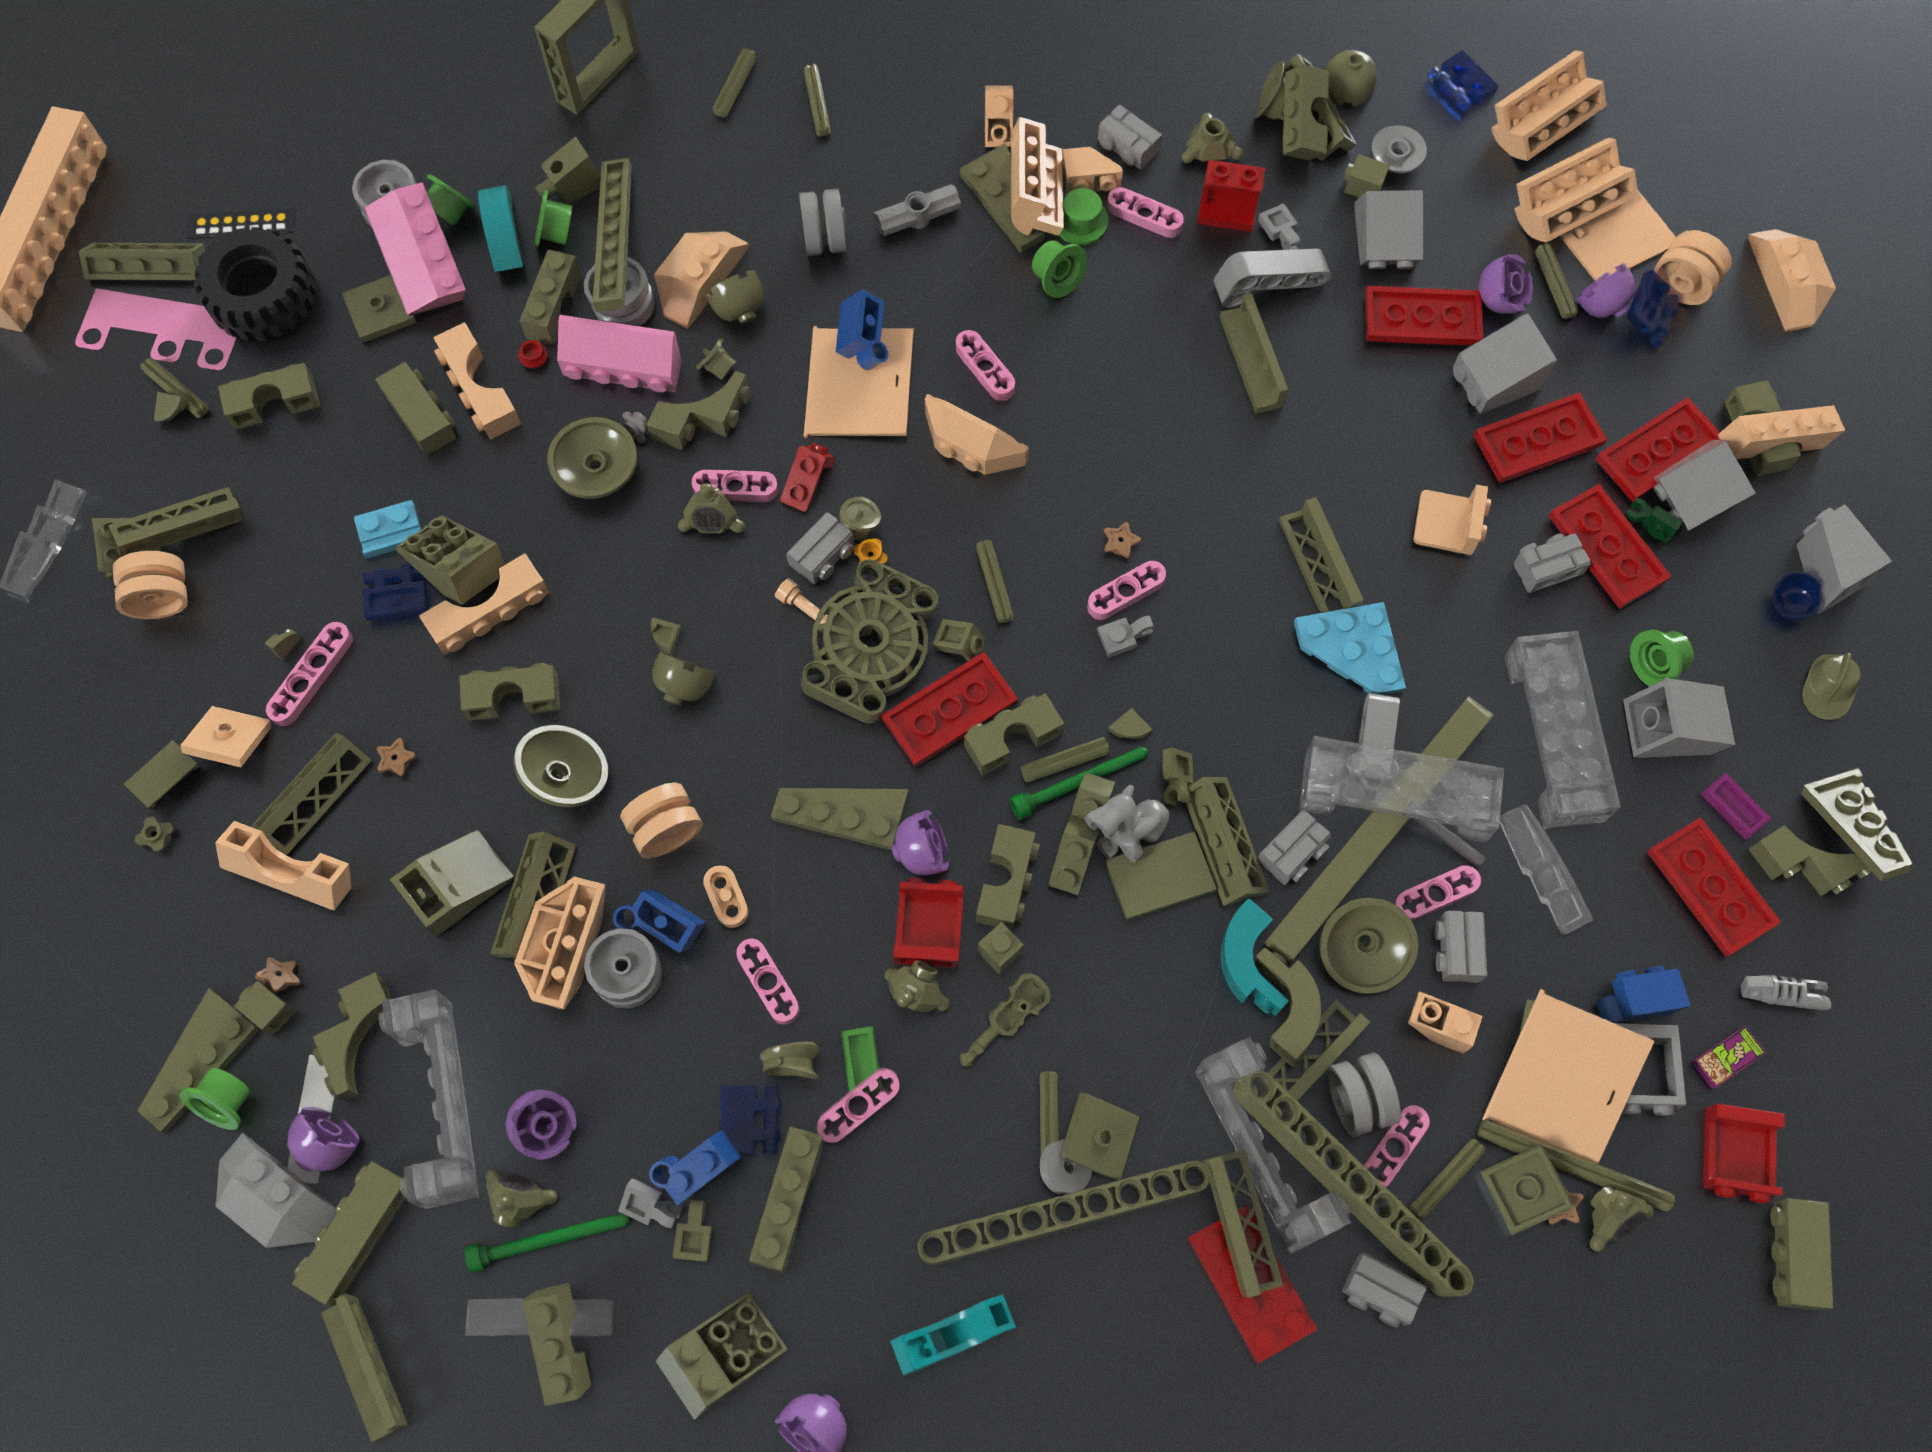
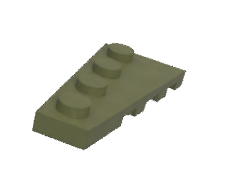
M1006 143L960 168L961 178L1020 253L1044 240L1043 231L1033 228L1028 236L1018 231L1012 223L1011 155Z

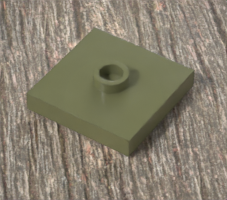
M391 275L342 293L362 343L416 323L414 315L407 316Z
M1079 1093L1060 1157L1110 1179L1121 1180L1139 1116L1087 1093Z
M1542 1144L1480 1171L1512 1235L1574 1208Z

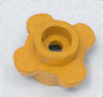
M877 538L864 540L861 544H857L854 547V554L859 557L860 562L872 559L885 564L888 560L887 554L882 551V542ZM872 552L873 556H868V553Z

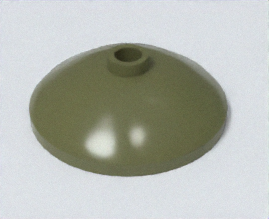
M601 417L583 418L568 424L554 437L548 450V468L555 483L568 494L586 499L601 498L618 491L629 481L636 468L637 450L632 436L619 423ZM600 465V468L592 469L593 466Z
M548 725L536 728L528 732L520 740L514 753V770L521 785L532 796L550 805L559 807L584 805L600 794L607 781L608 764L600 747L590 737L570 727Z
M1379 898L1356 899L1341 906L1327 920L1320 938L1321 959L1330 976L1344 988L1358 993H1377L1394 987L1411 971L1418 954V936L1411 919L1397 905ZM1369 935L1367 943H1359L1361 936Z

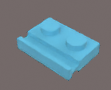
M412 500L354 516L359 540L363 548L362 552L366 559L395 551V547L403 543L407 537L421 530L416 507Z

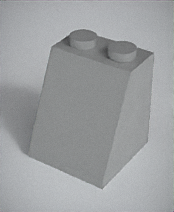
M1423 190L1366 191L1354 202L1360 265H1369V269L1372 270L1385 269L1386 265H1397V269L1414 268V264L1423 260Z
M1525 314L1460 352L1453 366V373L1455 379L1461 382L1465 388L1469 402L1482 414L1540 391L1557 359L1530 315Z
M1721 440L1708 442L1654 477L1657 483L1654 486L1656 494L1662 502L1667 500L1672 509L1668 513L1683 522L1681 526L1686 530L1698 526L1755 494L1726 441Z
M1845 504L1834 511L1830 507L1820 513L1815 518L1816 522L1803 530L1805 536L1796 544L1813 606L1818 614L1867 586L1892 562Z
M1667 678L1623 700L1633 757L1712 755L1735 745L1723 686Z

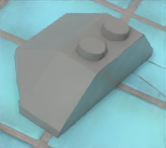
M244 1133L239 1136L219 1160L216 1207L265 1248L314 1243L320 1231L326 1226L329 1227L336 1216L335 1206Z

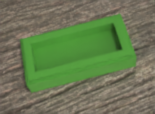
M873 1026L841 1031L849 1092L873 1072L880 1069ZM881 1076L877 1078L879 1083L877 1088L871 1092L869 1086H866L864 1090L870 1095L878 1093L882 1089Z

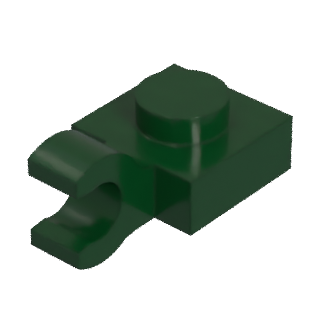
M1636 498L1631 505L1639 513L1628 509L1624 514L1630 523H1644L1641 528L1648 531L1652 537L1660 539L1666 544L1683 523L1659 506L1652 509L1640 498Z

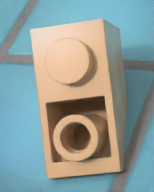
M985 86V147H999L1005 143L1007 147H1011L1013 86Z
M1092 147L1063 149L1062 173L1066 194L1078 188H1088L1092 191H1111L1114 188L1121 187L1123 171L1120 165Z
M1419 991L1408 1023L1430 1041L1464 1054L1473 1047L1483 1016Z

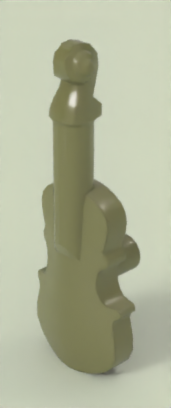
M1032 973L1021 974L1014 984L1008 987L1010 990L1008 999L1004 1002H999L998 1007L994 1008L989 1014L990 1026L972 1043L968 1052L960 1055V1063L963 1066L971 1067L974 1059L982 1054L999 1034L1006 1036L1015 1034L1019 1026L1024 1024L1023 1020L1028 1014L1039 1015V1010L1049 1003L1051 994L1047 985L1038 976Z

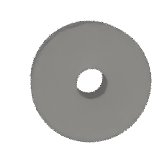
M1065 1139L1050 1143L1044 1149L1040 1158V1173L1044 1183L1051 1191L1059 1195L1082 1191L1088 1185L1092 1175L1091 1170L1060 1157ZM1065 1162H1066L1067 1165H1068V1171H1067V1172H1066L1065 1169H1064V1163H1065Z

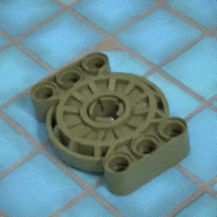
M866 559L860 562L857 567L854 579L855 586L836 593L826 601L818 612L812 630L811 643L815 661L808 663L804 667L801 688L808 696L863 723L873 724L881 719L886 705L885 697L904 689L921 670L928 649V634L925 621L931 619L934 615L938 603V594L930 586L876 560ZM872 574L876 580L866 581L862 578V575ZM899 587L903 593L893 594L889 588ZM925 600L930 604V607L922 608L916 601ZM828 613L826 623L820 624L825 614ZM874 630L877 632L876 638L880 645L876 647L863 645L860 637L871 635ZM918 632H920L922 645L918 643ZM817 636L822 639L821 650L818 649ZM920 658L918 664L912 670L911 664L913 659ZM819 675L822 677L823 682L819 684L811 683L808 680V676ZM845 688L849 690L851 695L843 698L838 696L835 690ZM867 701L874 702L879 709L869 711L863 706V703Z

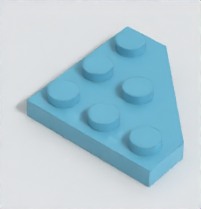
M1384 602L1295 618L1294 625L1300 650L1310 656L1317 657L1334 672L1347 680L1349 678L1356 682L1367 693L1385 695L1402 692L1406 689Z

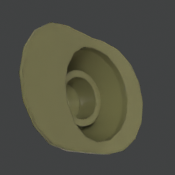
M1278 61L1265 80L1255 118L1263 115L1272 120L1278 118L1284 120L1285 79L1283 78V61Z
M1852 654L1821 655L1812 663L1803 686L1802 699L1804 706L1815 717L1828 721L1835 720L1844 716L1850 709L1861 680L1860 668L1851 659Z

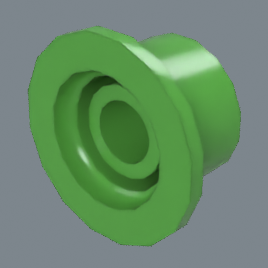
M427 175L426 178L433 183L427 195L437 217L455 227L467 207L474 211L477 210L478 207L458 191L433 175Z
M1078 188L1069 192L1064 198V228L1059 235L1064 241L1076 245H1088L1095 243L1104 236L1108 229L1109 216L1105 207L1102 206L1100 196L1095 191L1088 188Z
M546 190L543 191L535 234L534 247L537 248L540 239L565 245L572 205L547 200L548 191Z
M1052 240L1046 242L1038 249L1033 258L1032 270L1042 280L1043 290L1049 296L1055 298L1064 297L1075 290L1082 281L1087 269V254L1079 245L1069 244L1063 246L1061 243Z
M1651 629L1640 632L1633 639L1630 647V660L1633 670L1639 679L1649 687L1667 678L1678 680L1681 672L1691 667L1694 658L1691 643L1687 637L1676 631L1664 633Z
M210 1068L196 1088H183L179 1098L189 1110L205 1121L220 1128L237 1130L241 1124V1119L236 1112L250 1091L241 1080L221 1069Z

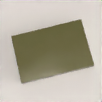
M1195 831L1142 848L1143 855L1136 862H1131L1124 854L1105 860L1106 868L1126 921L1215 893L1217 890Z

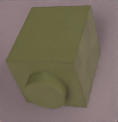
M1358 154L1354 165L1349 163L1343 180L1347 181L1344 192L1360 198L1366 191H1381L1390 165Z
M1000 922L978 943V954L1001 975L1023 954L1024 944Z
M259 981L245 988L239 996V1001L234 1005L255 1025L271 1036H274L296 1012L290 1005Z

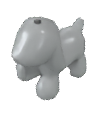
M1128 785L1121 794H1116L1105 805L1091 811L1084 818L1086 824L1092 830H1096L1099 827L1104 833V837L1097 842V846L1102 854L1109 859L1118 852L1120 846L1124 855L1131 862H1136L1143 855V849L1139 840L1155 842L1159 840L1167 827L1169 819L1167 808L1158 800L1150 799L1142 801L1135 806L1132 798L1133 785Z

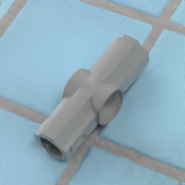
M951 184L926 194L919 191L908 194L904 202L874 212V217L881 235L886 236L908 227L922 229L929 224L930 219L960 209L961 202L955 186Z

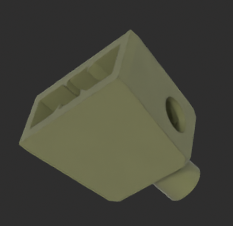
M574 137L542 163L541 167L549 178L535 186L541 197L544 190L548 191L547 200L559 193L564 202L570 204L600 189L601 176L577 138Z

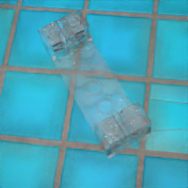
M1579 631L1517 637L1504 657L1510 684L1524 683L1547 788L1537 798L1543 829L1606 822L1621 805Z
M1314 736L1305 753L1298 811L1305 810L1308 813L1330 816L1336 805L1453 824L1456 825L1455 835L1459 838L1486 843L1499 829L1504 768Z
M437 990L382 1001L383 1012L379 1013V1023L382 1031L386 1032L387 1035L403 1046L423 1042L426 1054L428 1056L431 1055L432 1068L428 1069V1079L431 1088H435L437 1101H433L432 1109L435 1120L440 1121L441 1134L437 1135L438 1150L445 1157L403 1167L405 1177L400 1180L402 1195L408 1199V1202L424 1209L479 1197L452 1003Z
M1248 1037L1203 1059L1195 1073L1236 1151L1245 1150L1254 1185L1292 1254L1350 1224L1351 1222L1348 1219L1350 1210L1341 1196L1337 1197L1334 1191L1299 1209L1296 1208L1294 1203L1297 1202V1197L1292 1187L1288 1183L1284 1184L1278 1174V1171L1281 1170L1280 1165L1274 1154L1266 1152L1261 1142L1264 1140V1136L1259 1125L1255 1121L1250 1122L1245 1112L1246 1109L1234 1096L1233 1089L1236 1080L1242 1076L1263 1071L1266 1068L1264 1062L1267 1058L1259 1043L1254 1044L1251 1037Z

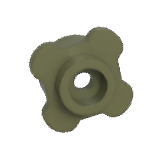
M148 817L143 822L144 827L141 833L135 836V842L139 846L147 845L153 851L159 852L170 842L174 828L169 822L161 823L155 817ZM157 832L156 836L152 837V833Z

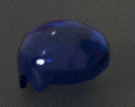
M1795 571L1784 575L1776 584L1772 599L1776 612L1789 621H1803L1813 617L1822 602L1820 582L1805 572Z

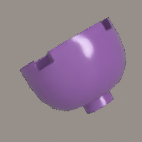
M1511 254L1495 259L1484 268L1481 274L1478 290L1485 305L1493 312L1499 314L1521 312L1525 310L1524 305L1530 304L1532 300V277L1530 272H1524L1521 265L1526 263L1520 256Z
M1624 262L1615 266L1617 271L1610 275V273L1606 272L1581 292L1582 295L1575 298L1590 315L1596 318H1605L1614 314L1617 318L1631 308L1628 303L1635 296L1636 281Z
M929 810L907 817L899 825L895 834V843L892 844V852L896 861L902 862L907 870L917 875L937 874L946 871L949 866V861L943 863L942 853H948L944 833L938 820L931 821L928 817L933 814Z
M537 1089L526 1092L516 1099L508 1110L505 1122L507 1137L516 1150L528 1157L540 1160L554 1157L570 1143L568 1139L571 1136L572 1130L575 1131L576 1128L575 1111L567 1099L553 1091Z
M304 1107L294 1118L288 1130L287 1146L292 1156L296 1159L295 1163L301 1169L308 1172L314 1170L330 1171L344 1164L354 1153L359 1142V1136L356 1131L343 1119L339 1120V1125L328 1119L331 1113L326 1110Z
M803 1394L793 1399L775 1420V1424L782 1423L778 1429L781 1436L798 1452H808V1450L811 1452H841L846 1441L847 1425L843 1414L839 1411L841 1406L837 1400L827 1394H824L822 1397L816 1394Z

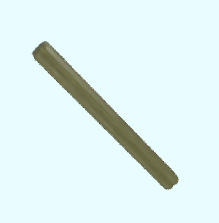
M1489 1120L1482 1121L1479 1126L1478 1137L1519 1154L1542 1144L1554 1168L1602 1187L1610 1186L1614 1191L1619 1190L1646 1200V1203L1662 1211H1669L1674 1205L1675 1196L1673 1193Z

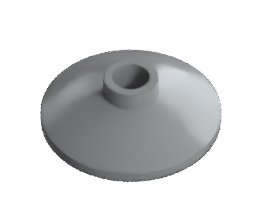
M1393 125L1383 128L1375 135L1371 145V152L1375 160L1390 165L1388 171L1407 173L1417 169L1424 162L1427 146L1423 137L1414 129L1402 125Z

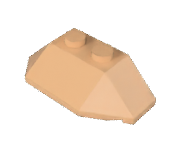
M1776 229L1749 234L1747 238L1785 332L1812 327L1836 290L1817 241Z
M726 231L685 233L654 274L664 317L689 329L708 303L705 296L706 293L712 294L710 289L727 278L750 247L749 243Z
M929 394L925 397L926 418L934 446L941 455L947 458L953 457L962 462L967 469L979 471L985 475L1022 467L1028 462V446L1018 443L1013 437L947 401L935 398Z
M573 877L566 884L556 888L535 902L514 962L533 1002L564 1010L580 988L585 975L586 953L594 940L597 939L602 925L606 892L605 884Z

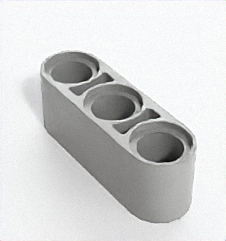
M1367 693L1363 707L1354 772L1355 777L1387 782L1392 765L1400 704L1399 698Z

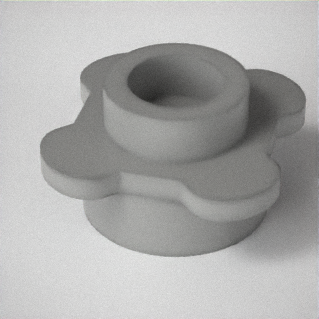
M629 412L623 413L624 423L622 426L630 433L633 439L636 438L640 443L646 441L644 434L648 432V420L639 412H633L632 414Z

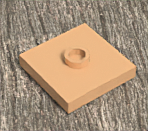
M212 706L183 741L181 750L183 754L242 767L271 729V722L269 719Z

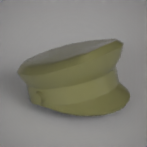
M812 1041L795 1042L766 1048L759 1054L763 1062V1072L774 1076H801L819 1079V1076L813 1071V1060L820 1048Z

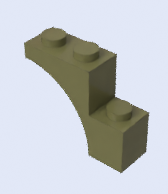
M735 371L730 380L719 391L697 402L671 404L658 401L647 422L650 438L683 450L686 442L692 440L696 427L726 437L730 428H734L738 422L739 409L742 403L746 404L750 396V387H748L746 374Z
M1085 772L1078 789L1071 816L1062 836L1048 886L1076 895L1079 894L1100 830L1099 827L1096 830H1092L1086 824L1084 818L1091 811L1107 803L1112 795L1115 785L1114 781Z
M1786 825L1748 849L1771 880L1782 874L1787 879L1801 870L1820 896L1830 890L1836 895L1852 885L1849 878L1855 874L1861 879L1872 872L1856 853L1834 854L1816 849L1796 837Z
M376 972L338 990L342 998L338 1005L343 1016L348 1020L313 1036L316 1047L313 1048L314 1057L320 1066L324 1065L328 1075L324 1078L326 1087L332 1096L336 1095L345 1101L358 1096L354 1080V1066L356 1055L364 1036L376 1021L396 1008L385 980Z

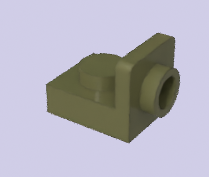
M943 619L932 646L937 651L963 655L969 661L982 652L985 637L973 623Z

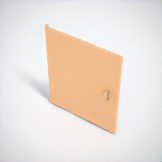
M1639 191L1638 196L1560 235L1594 280H1597L1606 272L1610 273V275L1617 271L1615 266L1623 262L1630 270L1666 252L1676 238Z
M817 326L813 327L804 438H808V436H907L913 328H882L881 342L888 349V359L871 370H864L858 364L856 355L848 359L836 353L838 329H817Z
M1540 989L1482 1120L1489 1119L1516 1132L1598 1164L1653 1046L1654 1040L1544 994L1545 990Z

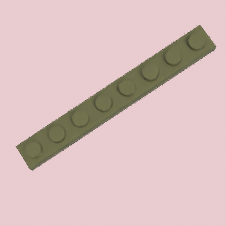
M629 158L605 161L601 165L593 305L596 312L613 311L625 307L632 170Z

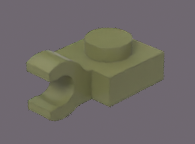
M1173 747L1162 750L1164 780L1170 782L1164 792V802L1174 807L1177 803V797L1178 801L1188 803L1190 800L1188 785L1193 784L1192 754Z
M690 1200L688 1223H677L673 1251L674 1259L708 1262L713 1227L703 1226L707 1202Z

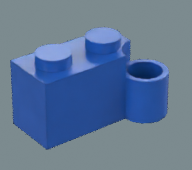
M860 290L841 302L836 353L848 359L856 355L860 367L864 370H871L885 362L889 356L887 347L881 342L885 301L864 290Z
M653 888L643 890L634 904H627L617 908L613 915V922L617 928L634 930L640 927L679 953L691 948L706 923ZM626 909L631 910L635 916L632 926L628 925L624 920Z
M1656 966L1644 970L1645 974L1636 975L1635 970L1616 974L1617 980L1611 982L1615 995L1596 1000L1600 1017L1612 1023L1622 1024L1628 1021L1671 1015L1690 1007L1679 969L1665 970L1664 966Z
M721 1130L681 1160L675 1156H666L654 1163L649 1175L651 1182L659 1188H666V1191L676 1205H679L734 1164L741 1156ZM662 1165H666L669 1168V1178L663 1174Z

